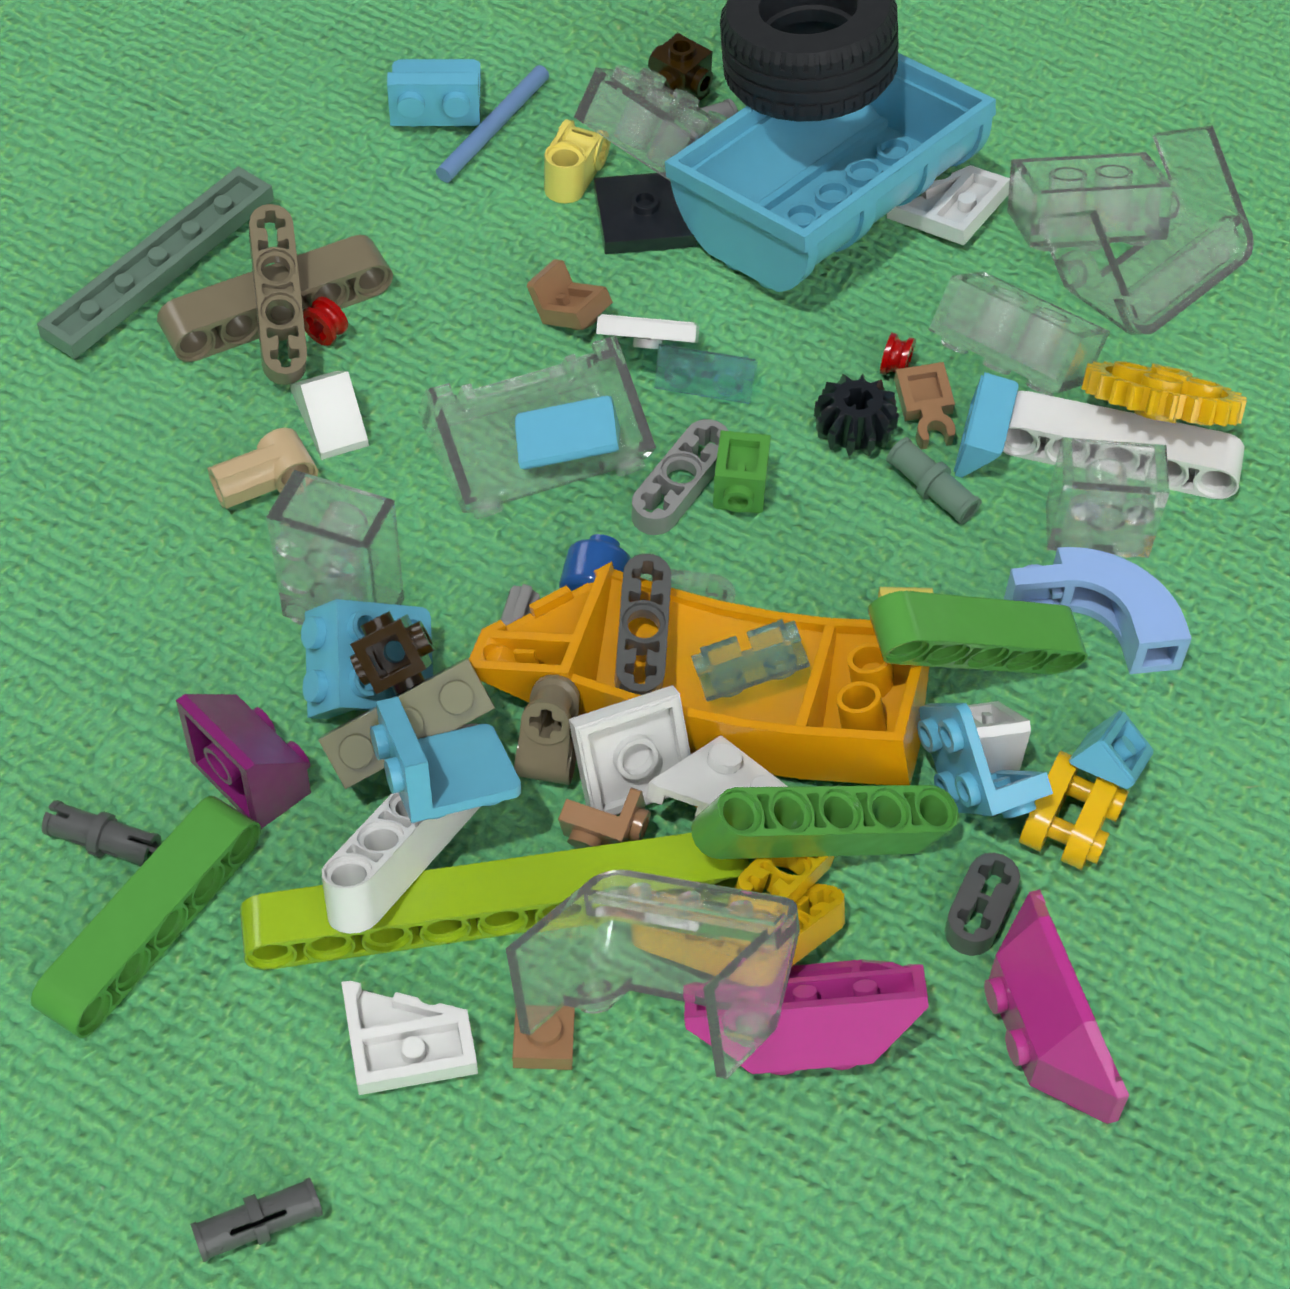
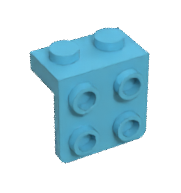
M399 59L393 62L392 72L387 74L390 126L460 127L478 126L480 124L481 66L479 61L475 59Z
M335 599L306 611L301 629V640L306 648V674L303 679L302 690L303 696L307 701V718L329 719L353 710L368 711L376 707V701L396 696L391 687L376 694L371 684L365 686L361 682L350 660V656L355 654L350 644L364 636L360 628L361 625L390 611L394 620L408 614L412 624L421 621L432 640L429 611L423 607L342 599ZM390 641L386 646V654L390 659L399 661L404 658L405 651L400 642ZM432 652L428 654L432 664L421 672L425 680L433 676Z
M399 697L376 701L379 725L370 726L373 749L378 760L384 759L385 773L392 794L399 793L411 823L427 819H438L448 814L476 807L496 805L502 801L516 798L521 794V781L493 726L480 724L417 739Z
M930 703L919 708L921 721L917 724L918 735L923 747L932 754L937 770V774L934 776V785L944 789L952 796L958 807V813L994 816L1002 813L1003 818H1012L1035 810V800L1053 794L1047 772L999 770L990 773L972 712L966 703Z

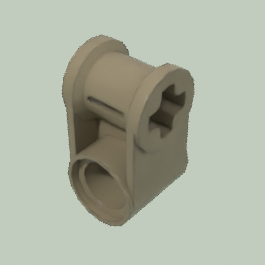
M546 675L541 677L532 688L529 704L524 708L521 717L520 736L514 764L518 777L565 785L571 784L577 758L569 719L577 717L579 714L580 694L576 685L566 677Z

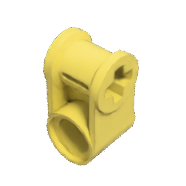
M565 119L562 122L557 135L544 154V191L550 200L566 204L578 201L583 197L594 176L603 168L611 144V134L609 131L600 130L597 133L576 127L575 122Z

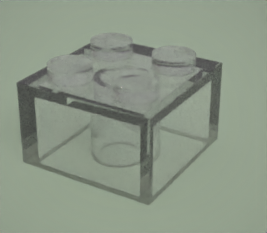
M1062 437L1046 500L1047 550L1057 551V547H1080L1100 550L1126 558H1149L1170 493L1166 445Z

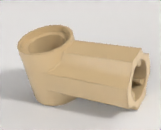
M291 428L275 429L267 433L259 441L256 450L207 468L216 497L222 508L225 507L226 509L276 489L284 495L301 493L314 484L318 477V469L297 432Z

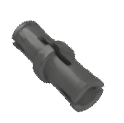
M54 800L49 805L51 811L57 812L56 815L45 812L42 821V833L47 836H54L84 846L90 855L103 857L104 854H108L137 864L140 867L149 858L147 855H152L161 845V836L159 834L120 823L114 814L103 811L96 815L66 805L59 800Z
M309 1177L301 1183L259 1199L256 1198L255 1194L243 1198L244 1205L201 1222L191 1223L190 1225L202 1260L206 1262L209 1258L257 1240L259 1245L271 1241L270 1234L313 1217H320L323 1215L314 1185Z

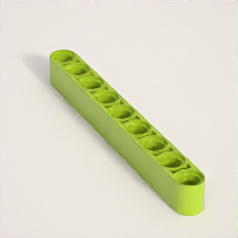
M692 832L424 870L377 924L366 931L351 934L339 932L329 924L323 885L263 893L246 899L240 906L244 961L254 969L272 970L632 917L633 911L638 906L654 901H666L686 908L730 903L738 877L750 864L749 859H715L705 855L695 845Z

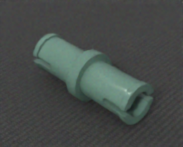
M908 437L899 440L888 453L886 461L896 467L917 486L916 492L924 499H933L951 514L959 524L966 523L978 511L982 500L978 496H974L950 475V467L944 462L936 463L914 445Z

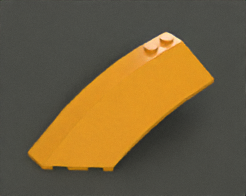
M611 561L594 570L596 577L593 583H586L573 591L565 585L529 604L531 613L505 625L500 619L483 628L469 657L480 680L529 702L532 688L541 677L546 675L566 677L579 690L580 704L578 716L641 696L616 688L614 684L623 572L614 569L613 562ZM640 578V600L650 601L653 582ZM671 588L666 667L662 688L673 685L680 693L690 754H693L722 735L775 776L876 785H911L921 743L917 724L921 721L919 708L925 705L930 666L886 663L883 660L871 620L827 618L771 611L720 601ZM636 618L628 624L630 632L639 638H650L658 632L657 625L648 618ZM636 655L633 673L634 683L645 684V662L647 655Z

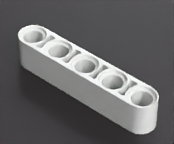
M1017 391L1003 452L1018 458L1210 499H1225L1235 495L1239 489L1245 446L1238 437L1226 432L1178 422L1170 423L1153 420L1131 412L1030 391Z
M465 724L459 727L458 729L467 728L480 724ZM391 793L322 868L326 910L331 927L339 932L351 934L366 931L377 924L480 807L448 814L438 819H427L411 823L399 793Z

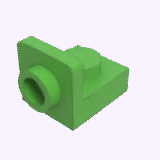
M721 430L714 475L713 507L715 509L739 513L763 512L771 435Z

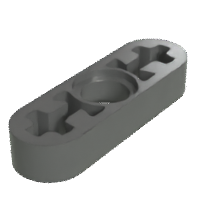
M639 554L631 558L624 567L621 587L614 684L616 688L639 695L662 689L666 667L671 570L665 560L654 554ZM641 574L652 575L653 583L650 601L640 600ZM636 618H648L657 625L658 632L650 638H639L630 632L628 624ZM636 655H647L645 662V684L634 683L633 673Z

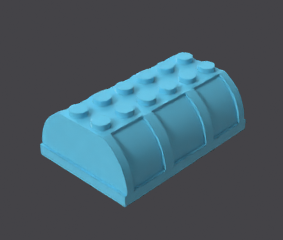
M898 53V68L893 81L875 101L864 108L838 118L797 122L776 119L758 113L746 106L666 160V177L670 179L676 204L685 223L708 254L723 261L728 268L739 270L755 279L762 287L776 292H783L794 288L811 274L814 267L833 252L847 249L865 236L873 223L892 209L910 203L932 185L935 178L948 168L960 165L977 154L983 148L990 135L992 118L996 115V99Z

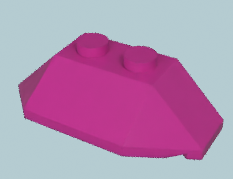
M1041 890L1029 892L995 956L989 979L985 980L984 990L987 1003L993 1014L1000 1013L1007 1029L1005 1042L1009 1057L1015 1066H1022L1030 1086L1106 1124L1117 1122L1129 1098V1093L1114 1064L1046 907Z
M860 959L794 965L775 980L759 986H744L717 977L707 984L694 983L685 986V1028L751 1074L772 1073L775 1075H787L797 1070L820 1068L846 1070L856 1065L873 1064L929 1007L923 964L901 966L894 962Z

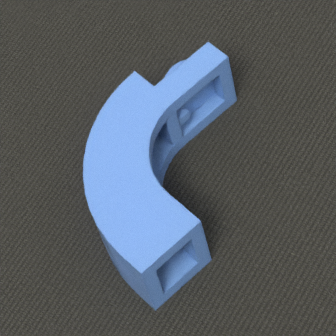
M1057 547L1053 565L1031 564L1022 568H1011L1004 600L1066 605L1071 608L1072 612L1084 614L1098 620L1109 628L1119 641L1129 674L1181 669L1192 639L1185 617L1178 603L1165 586L1138 565L1122 557L1100 550L1080 547Z

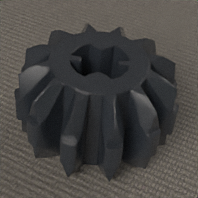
M863 373L858 380H851L842 374L838 383L826 382L822 395H819L814 408L818 438L828 439L827 442L829 443L830 450L839 447L845 448L849 457L855 450H861L870 456L875 446L886 448L888 441L891 439V434L897 428L899 418L895 392L884 391L885 388L883 387L882 380L872 383L867 382Z

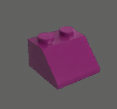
M184 694L176 700L191 763L238 811L258 822L261 829L311 793L307 771L310 768L308 757L294 741L286 743L276 734L274 724L261 708L256 707L252 710L237 694Z

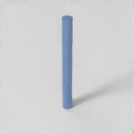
M541 65L535 66L436 169V174L441 181L449 183L549 79V72L545 67Z

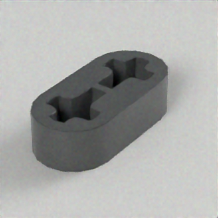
M985 853L977 857L970 865L949 910L944 931L947 942L959 953L969 956L981 955L987 952L994 944L1014 901L1019 885L1020 873L1013 860L1003 854ZM992 874L1000 877L1001 880L995 886L990 897L983 894L982 891L985 880L987 881ZM976 911L983 914L980 927L975 930L974 934L967 933L963 930L964 924L966 925L970 921L973 912Z

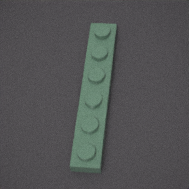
M237 166L38 322L37 326L40 337L73 359H76L246 223L255 209L271 203L274 200L272 186Z

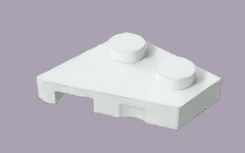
M970 165L953 172L946 179L935 180L922 193V196L915 198L910 203L897 206L888 212L887 219L965 245L1010 194V178Z
M721 735L649 782L646 798L651 802L662 805L665 797L668 796L697 806L696 817L727 789L734 787L788 786Z
M341 982L359 1095L478 1074L474 1043L466 1009L442 1003L429 1005L420 1001L418 997L395 992L394 997L391 998L363 991L361 983Z

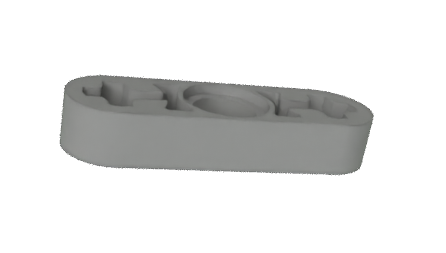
M703 419L692 423L632 497V522L638 530L650 535H660L670 531L714 477L721 430L729 431L726 426L715 420ZM702 445L705 448L701 451V457L699 458L698 447ZM675 470H686L692 473L695 478L687 483H677L672 481L668 475ZM662 494L665 496L663 510L656 508L662 500Z

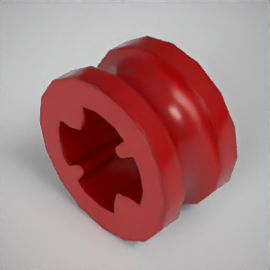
M326 297L316 298L312 302L311 307L303 310L305 332L320 345H331L335 342L337 335H342L348 329V320L344 312L335 302Z
M891 332L883 353L880 374L887 375L889 372H896V369L910 367L916 339L909 337L907 340L902 341L897 333Z

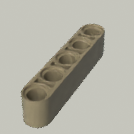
M365 235L351 236L297 255L303 310L311 307L312 302L318 297H326L343 309L382 294L393 280L391 268L372 239ZM274 263L264 267L262 274L271 281H281L287 278L289 271L284 265ZM252 271L174 298L161 307L157 314V322L177 358L182 361L193 362L259 339ZM284 306L272 307L266 313L268 320L276 325L288 324L294 318L290 309Z

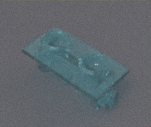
M676 343L671 345L659 344L654 389L750 404L758 362L756 359L749 358V355L739 357L678 347Z
M780 619L777 622L748 631L747 635L752 648L741 651L736 636L700 647L701 653L691 657L706 701L709 702L721 697H732L749 687L773 679H784L796 671L810 667L795 621L784 624L783 619Z

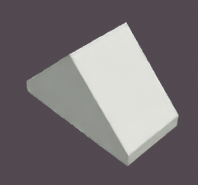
M334 371L290 384L293 397L321 460L369 446L348 371Z
M999 701L968 705L973 715L990 773L999 770L1020 771L1031 733L1030 720Z

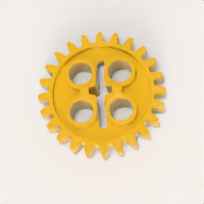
M1093 361V364L1087 363L1081 387L1082 390H1086V394L1095 395L1094 398L1106 400L1109 404L1127 407L1126 409L1134 410L1135 414L1145 418L1176 423V419L1199 425L1212 426L1217 424L1227 426L1229 424L1237 426V423L1241 424L1247 403V397L1241 396L1242 393L1231 391L1229 387H1223L1212 381L1192 377V373L1182 369L1152 363L1151 367H1146L1124 361H1114V363Z

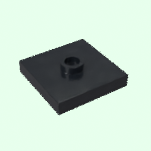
M666 172L594 178V194L605 254L697 247V240L685 223L676 204L671 182L666 177Z

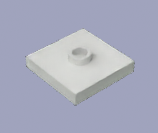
M601 314L597 319L596 334L634 337L633 347L662 350L663 340L698 343L699 326L695 322Z
M673 685L569 719L586 806L613 815L621 813L631 787L643 792L646 805L654 803L646 798L649 782L691 755L680 693Z

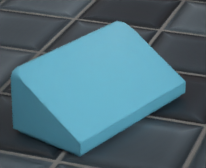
M986 372L984 375H981L970 403L953 470L955 476L962 478L994 461L1003 453L1018 390L1017 382Z
M602 396L518 413L515 417L520 469L526 470L617 452L619 450L620 424L611 396Z
M1119 710L1088 732L1068 761L1071 765L1129 789L1139 778L1153 755L1154 749L1126 713Z

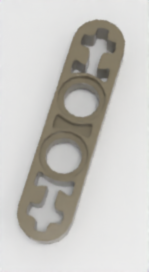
M267 204L255 209L250 216L249 242L261 362L264 374L271 381L277 384L288 385L302 378L306 371L307 346L294 225L290 213L285 208L279 205ZM265 223L275 224L277 247L268 248V234L265 229ZM270 263H280L288 269L289 275L284 280L271 281L262 274V269ZM284 306L290 309L294 318L288 324L276 325L268 320L266 313L272 307ZM287 340L288 356L291 359L290 367H281V363L278 360L279 341Z

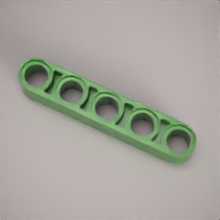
M897 591L879 597L868 606V614L883 660L890 664L1058 674L1078 667L1088 657L1072 610L1066 605Z
M933 785L734 787L725 790L694 818L691 832L695 845L700 851L715 859L916 854L922 852L949 832L957 824L959 814L958 807L952 796L944 789Z
M208 796L201 800L44 972L33 989L31 1006L78 1038H86L91 1035L245 862L258 843L261 834L260 824L215 796Z

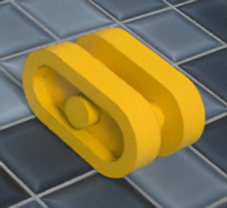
M1060 751L1048 774L1053 794L1035 801L1036 809L1029 813L1019 843L1040 852L1047 837L1066 845L1060 861L1082 870L1086 861L1094 864L1098 863L1110 833L1101 830L1106 818L1114 822L1117 821L1129 791L1100 777H1097L1094 783L1077 776L1079 768L1071 765L1068 761L1072 755ZM1067 795L1085 803L1075 824L1057 817Z

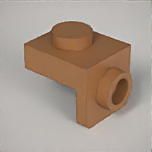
M554 259L527 283L528 291L541 321L547 325L583 330L593 325L597 321L598 316L613 303L606 287L572 282L563 260Z
M631 787L620 816L566 799L558 820L564 836L569 837L568 843L578 849L643 839L651 812L645 810L646 804L643 792Z

